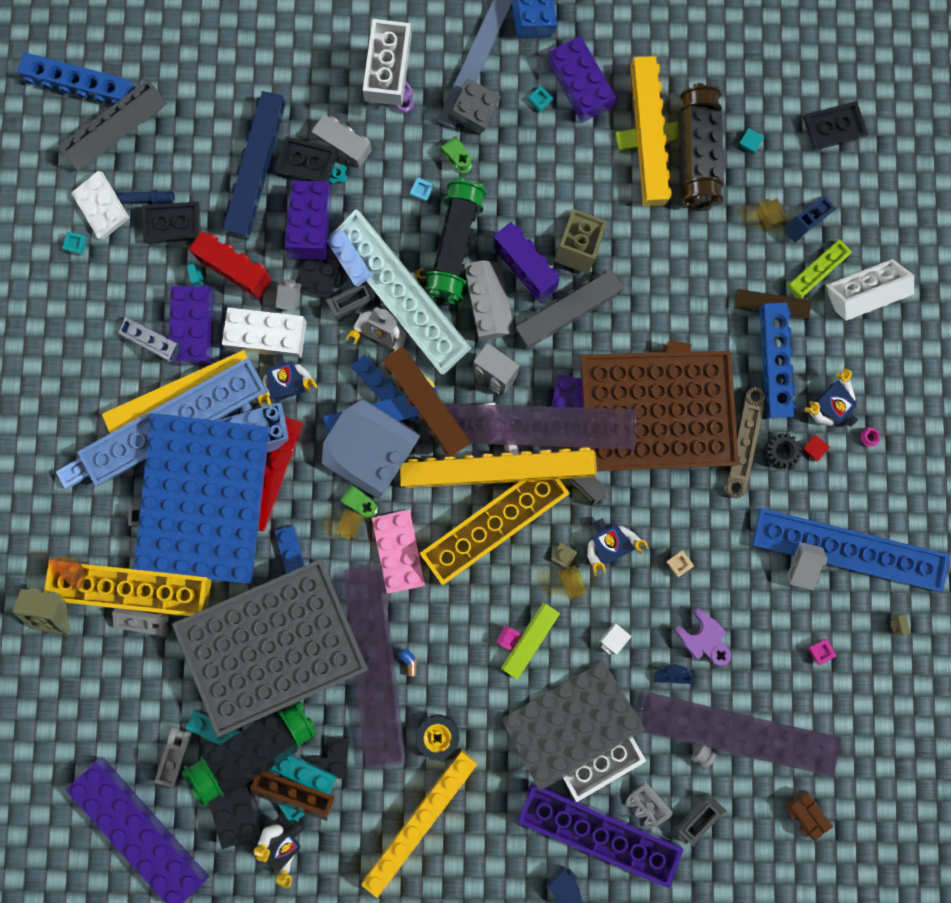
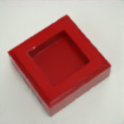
M814 435L802 450L817 462L830 446L817 435Z

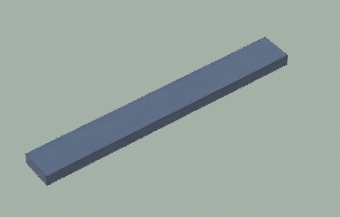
M493 0L437 123L453 130L455 129L457 122L448 118V115L467 78L477 82L512 6L510 0Z

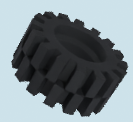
M781 433L768 440L764 449V453H766L764 457L765 459L768 458V464H773L772 467L786 469L795 465L800 460L798 458L802 456V453H800L802 446L799 447L798 444L800 442L795 440V436L791 437V434ZM779 444H784L789 448L790 452L787 458H780L777 455L776 448Z

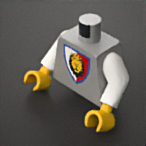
M375 307L373 312L367 311L359 316L354 325V330L349 332L346 340L352 336L355 338L353 343L355 344L360 338L359 332H362V334L394 349L393 352H395L404 345L406 333L394 315L385 309L382 310Z

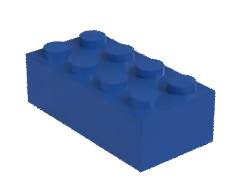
M511 0L517 38L552 37L557 27L554 0Z

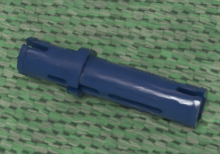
M151 190L148 192L116 193L121 204L175 202L174 191Z

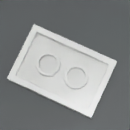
M97 171L72 192L73 197L98 239H105L130 219L101 171Z

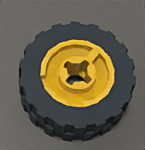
M442 714L431 715L425 718L420 723L416 733L418 750L420 753H423V756L430 758V760L441 761V759H447L457 750L460 737L458 727L453 720L449 719L448 716H442ZM441 734V740L436 741L434 735Z

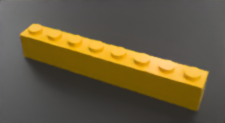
M656 56L634 57L630 67L643 206H663L671 198V188L668 187L670 172L666 168L668 153L665 152L664 147L666 145V134H663L665 119L661 114L663 109V99H660L661 81H658L660 65L657 63Z
M244 350L103 413L102 416L110 434L244 359L249 358L248 354Z
M463 749L459 751L364 877L361 885L378 898L477 766V760Z

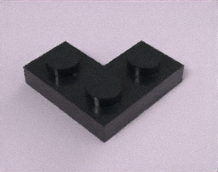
M329 737L328 757L309 756L307 762L336 775V779H347L349 737Z

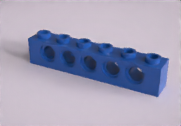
M26 52L23 53L17 70L23 81L29 85L38 84L48 90L53 88L64 94L73 93L80 98H92L99 103L107 102L114 105L136 89L130 79Z
M787 303L763 304L759 309L765 418L787 419L794 417L796 412V405L793 402L795 386L792 383L794 367L791 365L790 358L792 357L793 349L789 341L792 331L788 323L791 313ZM773 320L779 322V328L774 327ZM774 338L780 340V347L774 344ZM775 357H779L781 359V366H778L775 363ZM777 376L783 379L782 385L776 382ZM778 394L783 396V404L777 401Z

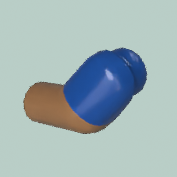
M399 650L397 658L407 665L406 676H416L417 658L410 650Z

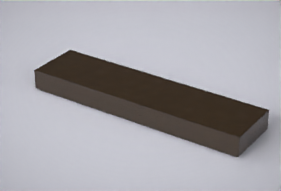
M737 289L734 308L760 313L759 307L763 304L787 303L791 313L790 318L808 320L810 318L812 301Z

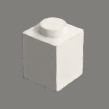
M613 623L599 642L603 644L601 648L609 655L611 653L617 655L632 636Z

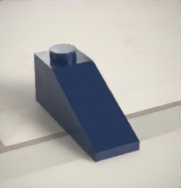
M823 196L798 214L783 228V231L796 243L834 212L836 208Z
M562 866L545 882L547 889L560 903H583L576 881L578 877L570 868L566 870Z

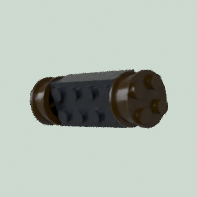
M703 83L694 84L693 87L684 90L680 95L683 107L678 114L679 182L685 191V197L682 200L684 208H700L701 211H709L711 207L724 202V197L721 195V188L724 186L722 106L719 104L722 92L717 86L704 85Z

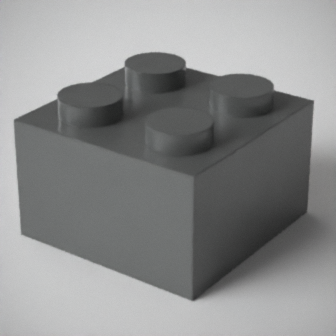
M467 78L459 91L448 118L480 135L486 129L501 96Z

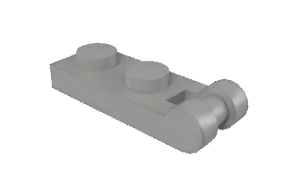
M115 608L112 612L113 628L160 636L169 633V626L167 625L169 616L166 613L153 614Z
M177 727L172 728L155 783L171 788L176 787L193 732H183ZM177 738L182 740L181 745L175 744Z

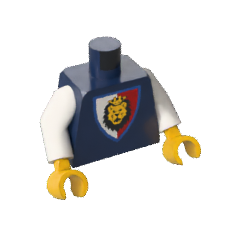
M278 354L272 357L274 367L268 368L267 374L263 377L262 382L268 393L259 396L258 401L260 406L265 401L268 402V405H271V400L275 403L310 392L309 388L311 386L317 388V384L305 368L299 364L295 365L293 361L285 363L283 354Z
M843 368V374L837 372L836 377L840 381L837 380L832 383L815 402L809 401L811 406L809 408L806 407L805 412L810 413L816 423L835 426L844 421L849 427H852L858 421V418L851 413L857 406L850 381L852 376L850 370Z
M603 518L593 523L598 534L590 537L591 541L588 543L587 557L593 567L594 575L598 576L597 570H603L605 574V565L635 550L634 547H636L639 554H643L640 547L645 546L647 549L649 547L646 541L641 540L634 532L616 524L608 528Z

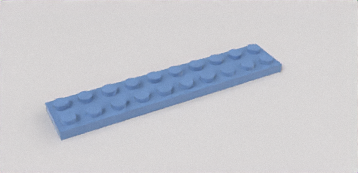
M246 358L77 453L94 485L100 486L146 460L151 413L217 421L257 399L259 396L268 393L250 358Z

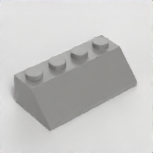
M483 260L466 263L464 273L478 342L515 335L501 263Z

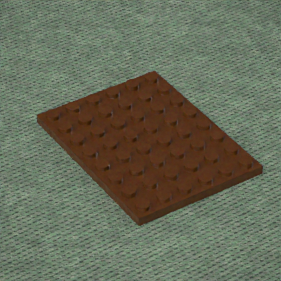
M731 351L580 355L585 448H591L596 453L597 472L739 465Z

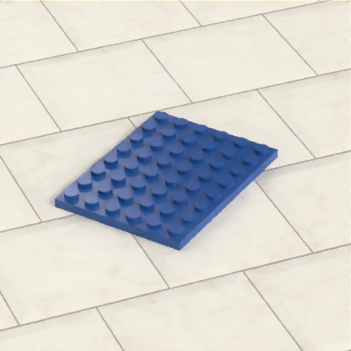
M151 413L134 570L207 577L208 579L247 584L252 583L270 427Z

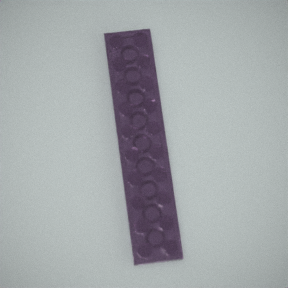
M445 404L472 442L471 444L635 450L636 409Z
M379 565L343 570L349 624L368 667V671L356 675L366 769L406 764L383 567Z
M648 691L641 720L645 728L643 732L700 746L704 744L709 748L830 777L835 775L841 737Z

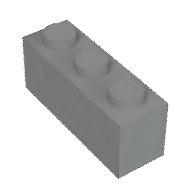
M324 114L312 130L313 138L324 146L337 149L339 151L338 155L360 168L372 151L370 141L362 135L358 136L355 134L354 130L349 126L344 127L339 124L340 122L335 117H328Z

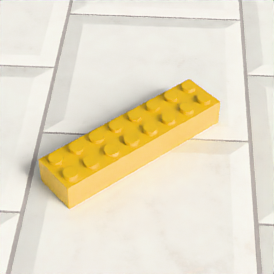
M560 479L520 481L427 547L420 555L440 583L445 585L570 493Z
M49 560L44 593L48 594L50 591L59 593L66 603L191 616L208 608L212 579Z

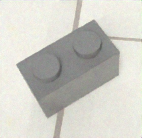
M799 543L788 572L790 585L810 590L814 589L815 584H818L820 581L821 569L827 563V556L822 547Z

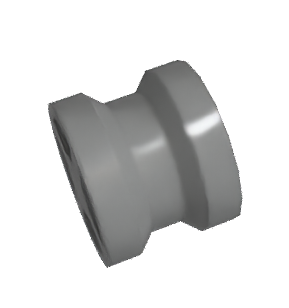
M701 744L694 751L691 759L694 762H698L700 767L706 770L714 762L716 754L713 751H708L707 746Z

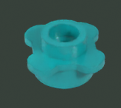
M340 165L333 168L329 179L332 184L345 183L348 180L345 173L347 170L346 166Z

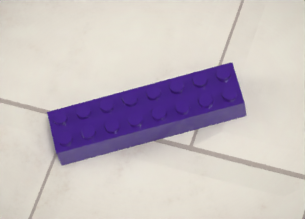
M105 758L95 761L66 789V792L165 903L185 902L210 877Z
M534 781L530 784L517 816V821L521 825L666 888H669L684 851L680 844L586 803L576 802L574 798L549 787L539 791Z

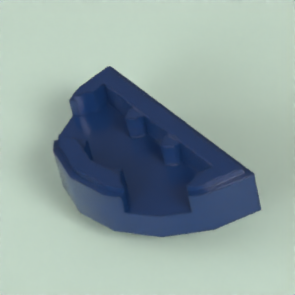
M676 664L660 668L653 676L654 682L693 684L690 670Z

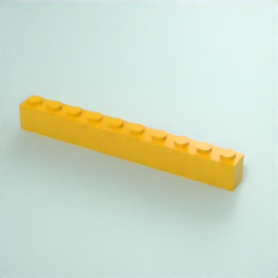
M579 448V451L571 452V449H560L559 453L542 450L539 451V454L520 452V455L512 456V453H501L500 457H493V454H483L482 458H474L472 455L463 456V459L444 457V460L437 461L436 458H426L425 462H418L417 459H408L400 467L402 487L423 488L597 477V467L594 450H591V448Z

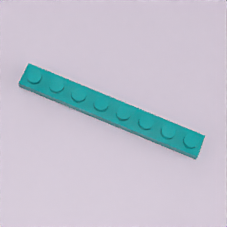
M197 709L193 710L185 728L219 745L242 732L239 729H235L217 737L209 715ZM294 755L270 768L298 783L329 795L337 778L336 775Z

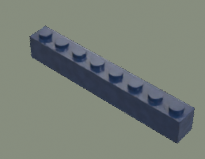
M262 91L260 97L256 100L257 110L251 118L252 128L247 133V146L242 151V164L237 168V182L232 186V200L228 201L227 218H224L222 228L227 236L249 241L286 107L283 95Z

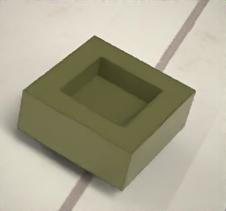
M560 542L551 560L568 569L577 552Z
M906 614L891 615L890 625L895 635L910 634Z

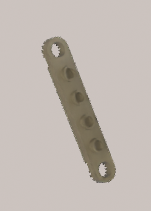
M759 387L749 389L745 394L737 431L739 465L730 466L726 484V493L735 499L745 494L749 481L765 401V392ZM752 392L759 394L760 400L758 402L751 400L750 395ZM734 483L741 487L739 494H734L731 490Z

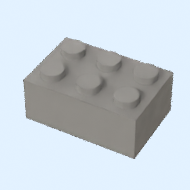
M487 343L473 361V374L475 375L474 378L480 383L486 382L490 385L489 388L494 393L504 395L516 379L520 365Z

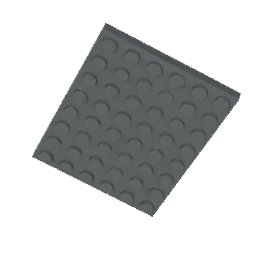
M322 559L172 624L217 737L368 671V667Z

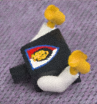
M297 820L288 828L281 821H278L274 825L264 828L263 832L252 840L257 846L254 849L257 860L263 862L268 860L278 873L281 872L276 877V883L284 888L291 886L292 878L287 873L290 872L291 861L301 847L295 837L304 829Z

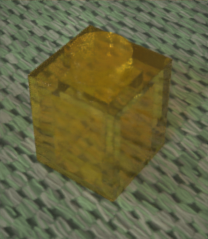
M777 198L762 201L755 211L765 231L782 224L787 218Z
M345 509L336 528L340 532L339 536L350 540L351 537L356 539L365 517Z
M576 566L557 573L563 590L569 599H577L587 592L580 571Z

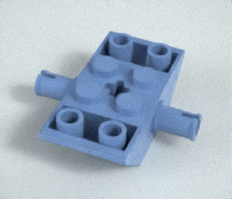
M250 402L240 407V414L217 420L270 427L267 452L277 450L289 440L281 402L256 410H252Z

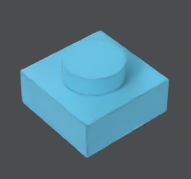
M417 177L410 196L427 203L434 189V184Z

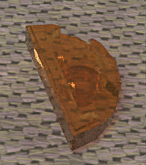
M67 556L56 557L49 561L76 591L80 589L83 585L85 574L84 568L79 561Z

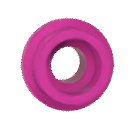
M867 428L862 431L860 438L864 445L873 447L879 443L880 433L874 428ZM868 434L872 436L871 441L867 438Z

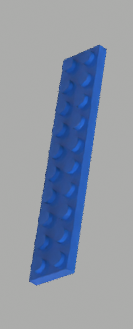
M764 508L759 509L752 546L795 556L799 543L802 542L822 547L827 556V565L936 592H943L950 554Z

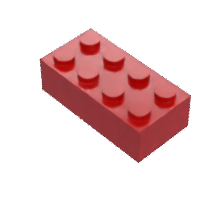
M201 231L189 248V251L196 260L260 300L272 283L269 278L270 274L265 271L266 268L259 263L253 264L250 262V258L244 253H236L234 248L228 243H220L214 234L210 232L206 234Z

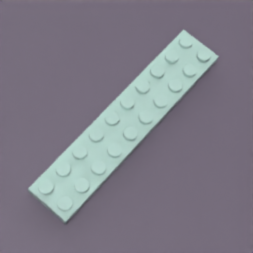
M355 209L330 236L332 237L340 229L346 233L372 274L366 280L437 370L444 375L471 347L361 212Z

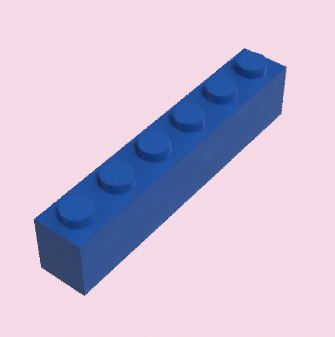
M433 387V389L439 396L437 387ZM408 395L373 403L374 406L401 423V420L408 418L410 422L420 419L417 415L419 411L416 406L411 407L406 400ZM342 412L324 416L328 434Z

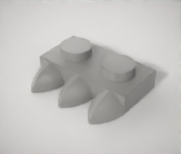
M647 782L633 790L626 800L627 807L638 806L635 811V817L642 818L648 816L644 822L645 828L657 827L670 818L673 813Z

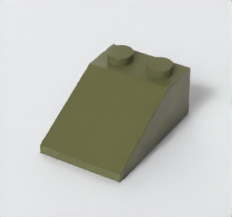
M572 209L554 261L589 274L595 261L607 221Z
M35 588L20 590L13 613L30 629L66 636L70 635L67 604L61 597V594L51 591L48 594L41 593L40 590Z

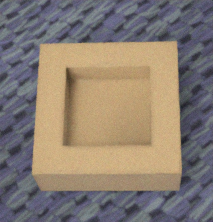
M683 550L666 561L676 577H680L694 567Z

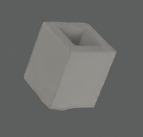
M290 279L282 280L277 288L276 308L295 311L299 306L301 284Z

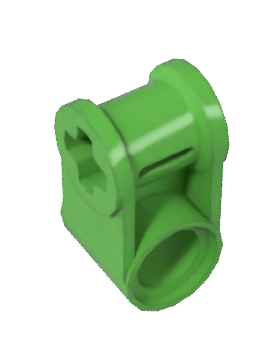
M454 136L443 144L440 149L445 158L451 162L459 173H469L472 168L471 156L460 140Z
M353 485L349 487L340 500L366 518H372L378 512L377 505ZM366 505L370 506L372 508V511H366L364 507Z

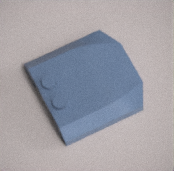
M361 399L344 409L323 442L322 464L377 499H380L415 446L420 434L367 400Z

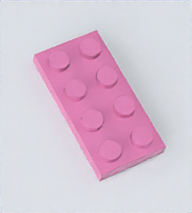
M410 510L372 517L387 594L425 586Z

